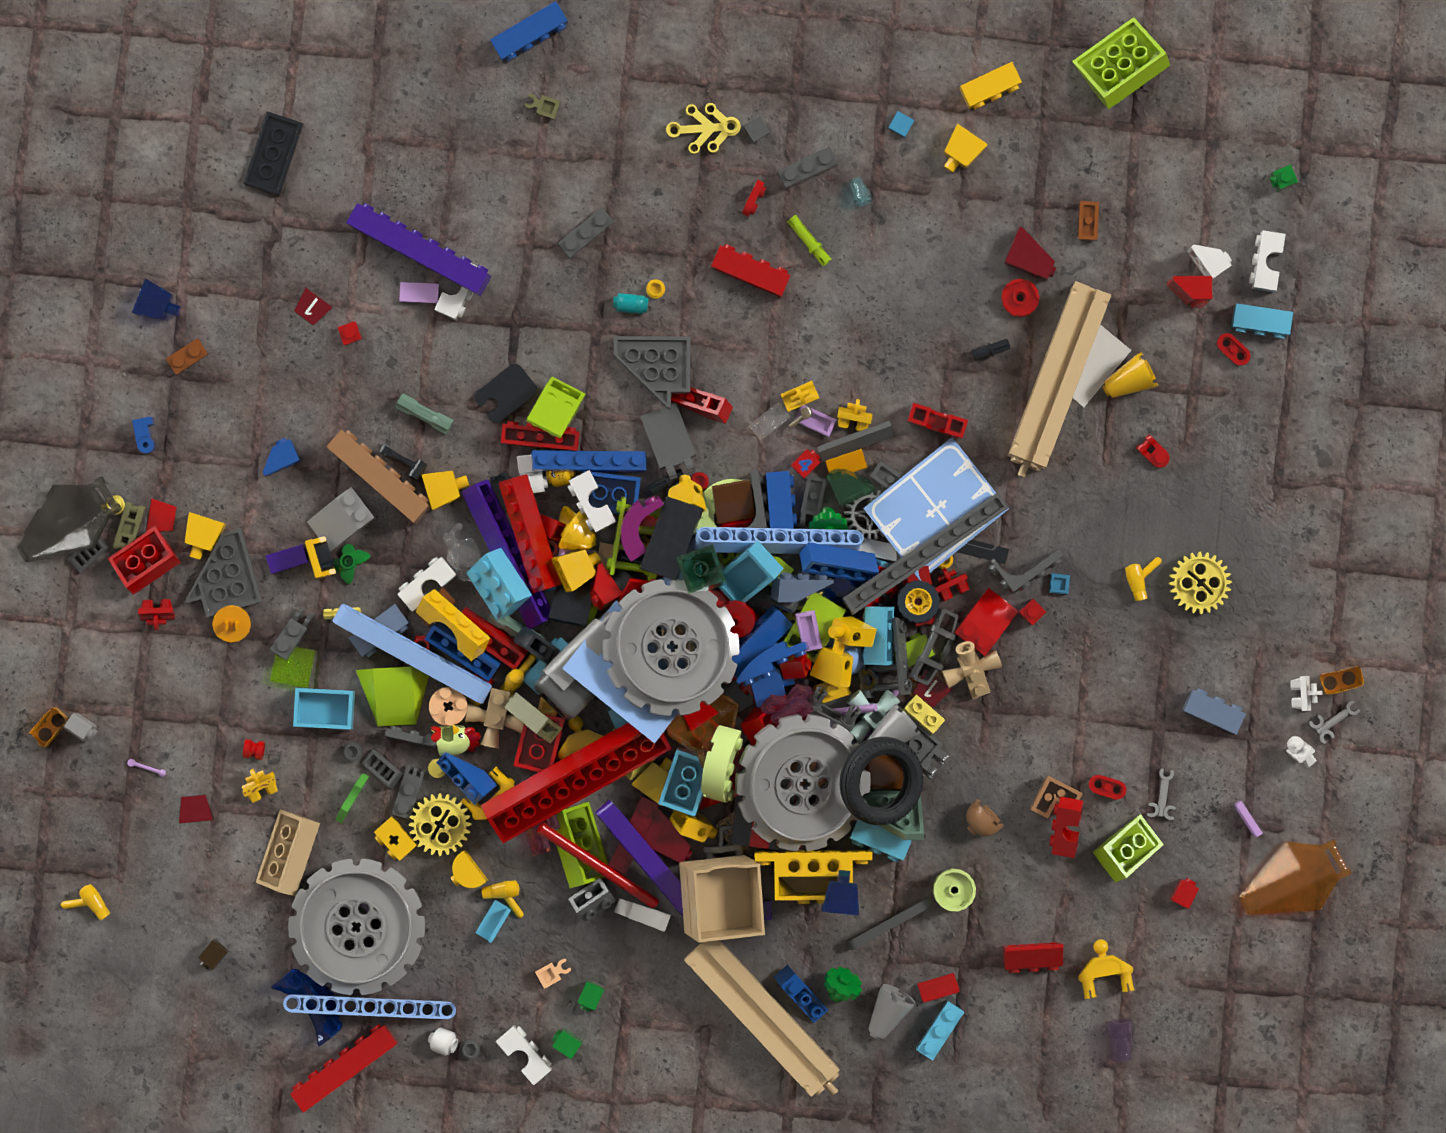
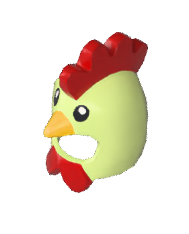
M462 725L431 727V731L434 732L431 740L437 743L440 756L446 752L453 756L465 751L474 752L475 747L480 746L481 734L475 732V729L472 727L465 728Z

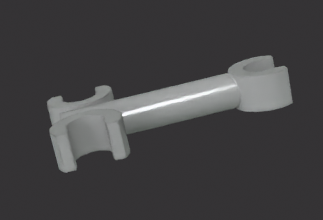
M1354 701L1347 702L1344 710L1325 723L1320 715L1316 716L1319 719L1318 725H1314L1312 721L1308 722L1309 726L1314 728L1319 734L1321 743H1326L1324 740L1325 734H1329L1331 738H1334L1333 732L1328 729L1347 716L1357 715L1360 712L1359 709L1355 711L1350 710V706L1355 703Z
M1160 769L1159 776L1162 780L1158 806L1155 803H1148V806H1153L1155 811L1152 814L1147 813V816L1155 817L1157 815L1173 820L1174 817L1168 816L1167 811L1176 807L1166 806L1169 780L1173 778L1174 771L1170 770V775L1165 777L1163 775L1164 769Z

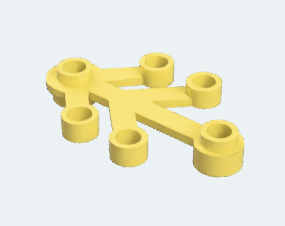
M708 103L705 106L706 114L713 115L720 122L713 124L697 110L695 105L690 104L686 107L687 115L694 117L702 125L680 126L677 122H671L666 127V133L671 138H677L680 134L702 133L688 147L691 154H697L700 151V147L713 132L722 131L714 141L708 143V151L716 153L719 150L720 144L727 136H735L739 133L741 125L738 119L735 117H725L716 109L715 104ZM713 106L714 111L708 112L707 107ZM690 107L695 108V112L693 114H690L688 112V109ZM728 124H734L735 128L729 130L727 126ZM675 127L678 131L676 134H672L670 129ZM716 144V150H711L710 145ZM692 145H696L698 150L693 152L690 148Z

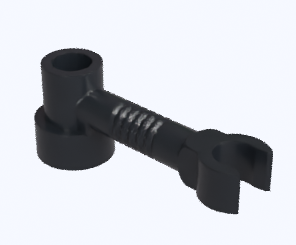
M382 445L380 449L381 454L409 467L410 470L407 476L417 482H421L423 472L428 464L419 459L415 463L389 447Z

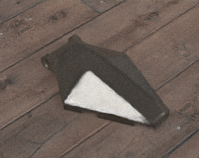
M103 476L96 478L88 485H52L46 495V501L41 508H38L24 531L23 539L17 546V550L25 562H33L95 548L109 518L122 510L120 504L116 503L105 485L106 481ZM96 488H99L110 508L106 506L100 494L95 490Z

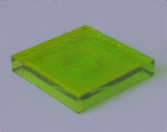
M296 647L287 661L275 654L270 681L308 688L316 651Z

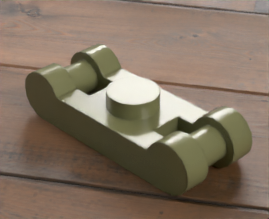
M126 502L114 541V550L119 551V549L124 548L137 538L142 518L145 514V506L140 505L138 507L134 506L131 502ZM130 513L136 514V518H129ZM123 536L129 538L128 543L122 542Z

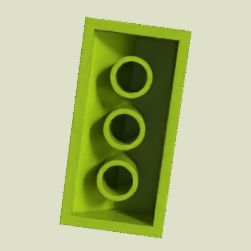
M589 802L564 809L548 818L552 829L609 865ZM557 846L570 888L593 882L598 878H605Z

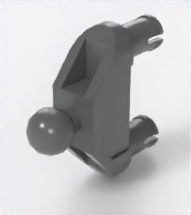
M818 686L812 696L804 702L806 716L812 714L825 717L830 720V727L838 723L851 732L855 727L854 721L861 713V709L857 706L856 710L853 711L856 705H851L845 715L821 703L827 695V691L823 688L820 693L822 687Z

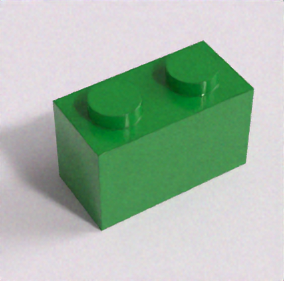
M563 1028L562 1031L558 1029L551 1040L554 1042L552 1047L570 1059L573 1058L583 1042L582 1039L566 1028Z

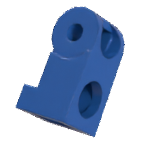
M145 417L132 420L138 450L145 454L152 453L156 448V443L152 439L150 425H155L154 418Z

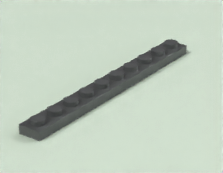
M997 492L842 598L843 602L851 614H855L1009 507L999 492Z

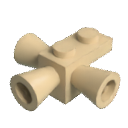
M970 641L960 643L956 647L960 668L942 671L948 689L965 679L972 699L990 693L984 671L1002 668L997 651L994 650L979 660L975 652L974 643Z
M491 688L487 710L469 703L465 722H484V726H487L480 745L499 749V729L504 730V726L522 733L524 723L514 715H507V709L504 708L507 705L511 692Z

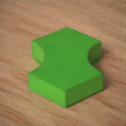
M364 773L361 774L342 805L336 821L342 824L364 788L369 776Z

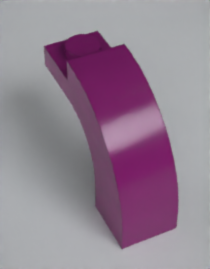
M654 496L650 497L644 502V506L637 500L629 507L623 517L620 537L630 561L635 560L647 551L639 538V526L647 515L664 505L659 496L656 498Z

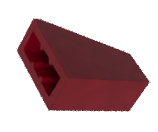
M1019 226L1004 264L1047 281L1055 273L1056 267L1053 266L1055 261L1024 228Z
M657 809L643 839L653 850L678 862L688 861L693 852L689 850L691 845L676 830L662 810Z

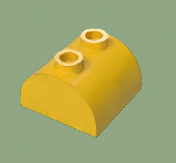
M466 850L457 855L452 866L453 876L450 877L457 887L462 885L467 888H476L488 881Z

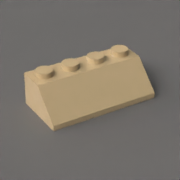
M280 809L256 883L277 892L296 897L320 823Z

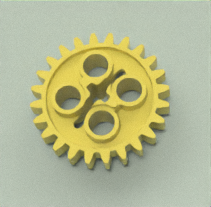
M1198 552L1197 557L1190 553V559L1184 556V563L1177 561L1179 568H1172L1176 574L1169 576L1174 579L1173 582L1169 583V585L1174 586L1170 593L1176 592L1177 594L1173 600L1180 599L1178 606L1185 604L1184 610L1186 611L1191 607L1192 613H1195L1196 609L1199 610L1200 614H1203L1204 609H1206L1207 613H1210L1211 606L1217 610L1216 603L1223 605L1224 603L1221 598L1227 599L1228 596L1225 594V591H1231L1230 588L1226 587L1227 584L1232 583V581L1226 580V577L1231 575L1224 572L1227 566H1220L1222 560L1215 562L1216 555L1210 559L1208 552L1204 557H1202L1201 552ZM1197 564L1204 566L1205 571L1202 575L1197 574L1195 571ZM1191 571L1198 580L1203 579V585L1211 590L1213 595H1210L1204 587H1197L1198 582L1187 572ZM1212 577L1217 578L1219 582L1216 588H1212L1209 585V580ZM1184 578L1191 580L1192 584L1188 589L1182 586ZM1198 591H1202L1205 594L1203 602H1199L1196 599Z
M439 793L438 799H436L432 794L430 801L424 797L425 804L417 803L420 809L413 808L416 816H410L414 820V823L409 824V826L414 827L410 834H416L413 841L419 840L418 847L424 845V852L430 848L431 855L436 850L439 856L442 855L443 850L449 855L450 848L456 852V845L462 847L461 840H468L464 834L471 833V831L466 829V826L472 825V823L466 822V819L471 816L464 814L468 810L467 808H460L463 804L462 802L455 803L456 797L449 800V794H447L445 799H443L442 794ZM434 806H439L442 809L439 817H435L432 814L431 810ZM449 809L450 812L443 822L445 828H440L434 840H432L431 836L438 826L435 822L440 821L446 810ZM454 815L458 818L457 826H451L448 823L450 816ZM424 823L432 825V831L428 834L422 830ZM441 832L449 835L447 843L440 842L439 834Z

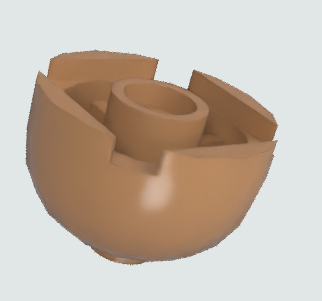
M976 799L966 813V821L969 824L967 828L973 835L978 833L983 837L993 836L1004 825L998 824L1000 819L987 805L984 807L979 805L982 801Z

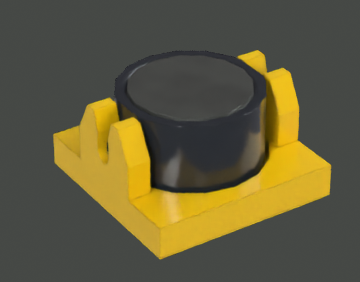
M325 536L305 541L315 579L319 580L336 574Z

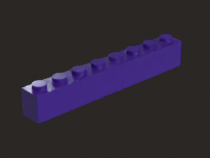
M358 203L356 204L346 222L350 227L481 297L492 277L487 273V268L479 264L477 267L472 265V261L465 256L461 258L455 256L456 252L448 247H445V249L438 247L439 243L431 238L428 241L423 239V234L414 229L410 232L406 229L407 226L399 221H396V223L390 221L391 217L383 212H380V214L373 212L374 208L366 203L363 206Z
M487 479L472 485L461 492L489 551L502 548L532 594L518 608L527 628L532 629L549 621L551 607L543 591L532 592L515 534L489 480Z

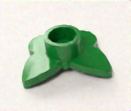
M346 544L342 549L341 558L333 561L335 571H340L342 579L347 584H351L354 578V568L366 562L371 555L362 550L355 551L353 545Z

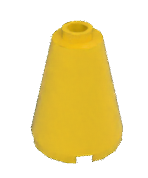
M1142 352L1135 355L1104 381L1105 385L1102 387L1107 396L1111 395L1112 398L1158 386V383L1153 382L1156 377L1147 359L1142 360L1141 358L1144 355Z

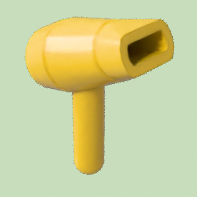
M1156 557L1143 570L1140 564H1131L1125 568L1127 581L1135 601L1147 599L1144 578L1161 564V558Z
M529 655L519 669L509 672L500 690L511 692L510 697L513 696L515 691L522 685L524 674L536 660V657Z
M516 880L503 881L482 887L483 899L504 898L518 918L524 916L523 911L512 898L518 896L520 891Z
M92 884L84 886L79 891L81 899L63 901L61 903L63 909L88 906L100 921L110 914L99 892Z

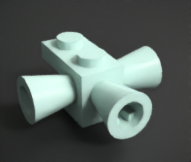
M861 690L856 691L846 702L850 706L869 704ZM886 690L878 703H870L877 704V711L861 713L858 716L861 721L855 724L850 733L859 744H861L870 729L874 732L886 716V712L895 704L900 703L899 699L892 692Z

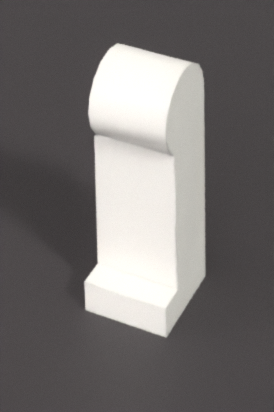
M621 898L618 899L614 910L615 913L665 932L671 914Z

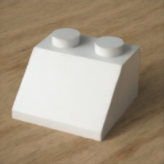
M1193 245L1187 250V253L1203 276H1212V280L1232 266L1230 256L1226 252L1223 253L1221 249Z

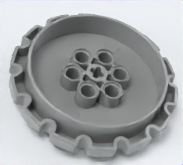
M662 579L645 583L641 587L642 593H638L636 590L628 593L618 603L621 611H613L607 620L604 631L610 637L602 641L603 660L611 663V668L607 670V674L616 689L620 687L625 689L623 697L639 709L644 705H648L649 713L666 717L672 714V710H676L679 716L697 712L700 710V702H703L705 705L713 703L724 692L721 684H729L735 674L737 664L732 661V657L739 655L738 634H733L730 631V628L735 623L727 608H718L716 606L718 598L704 587L695 591L692 582L680 579H672L669 586L665 585ZM658 626L664 629V636H659L656 633ZM676 626L683 628V635H678L675 632ZM687 642H691L694 645L693 652L686 649ZM670 643L671 646L675 647V649L672 650V652L670 649H667V646L670 645ZM648 644L655 645V653H650L648 651ZM678 659L685 661L686 666L684 669L678 667ZM659 660L666 662L667 667L665 670L658 667Z
M798 714L786 716L779 719L778 727L768 724L754 736L756 744L754 746L747 745L739 760V764L743 766V771L737 772L735 776V792L743 796L742 800L738 802V806L748 823L754 821L752 830L770 843L773 839H776V845L779 848L791 851H798L801 845H804L807 851L817 850L826 847L829 838L838 841L851 830L850 821L853 819L859 820L846 808L839 786L843 764L853 749L859 745L858 743H851L854 736L838 723L830 727L829 719L808 714L804 721ZM816 761V768L810 770L809 765ZM797 762V768L791 771V764ZM863 770L860 778V792L862 796L870 792V772ZM825 778V784L819 787V780ZM783 779L788 780V783L785 787H781L780 785ZM803 779L806 780V784L801 786L800 782H803ZM793 795H796V796H797L796 802L793 803V804H790V802H789L790 798H791ZM815 795V801L809 804V797Z
M363 858L359 865L354 864L353 859L334 862L330 872L325 868H321L308 878L309 889L301 888L293 901L292 908L297 911V914L289 917L288 932L289 937L295 938L297 941L292 946L294 956L299 965L307 964L309 966L307 975L321 986H324L326 982H330L332 984L331 990L337 993L352 995L354 989L357 988L360 990L361 995H367L381 991L383 982H387L392 986L407 974L405 964L413 965L422 949V945L417 943V939L425 936V916L418 915L417 910L422 907V903L414 888H405L404 885L407 879L394 868L383 871L381 862ZM365 903L369 906L367 914H362L359 911L360 904ZM342 906L349 908L350 914L348 917H343L340 914ZM377 918L381 921L379 929H374L371 926L372 919ZM353 922H356V924L358 922L361 923L360 932L353 930ZM339 924L342 926L343 932L341 935H336L333 932L334 925ZM365 937L373 938L374 945L372 947H367L364 944ZM346 940L354 941L355 947L353 950H348L345 947Z

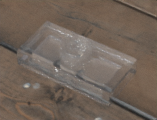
M778 402L752 422L749 427L761 441L787 421L790 416Z

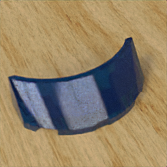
M292 969L271 986L273 990L287 995L334 996L326 984L324 986L319 985L307 974L300 972L299 969ZM309 999L306 1002V1007L309 1010H313L317 1006V1002L314 999ZM328 1000L325 1004L326 1009L329 1011L334 1010L336 1002ZM308 1013L316 1031L317 1045L319 1047L342 1029L339 1015Z

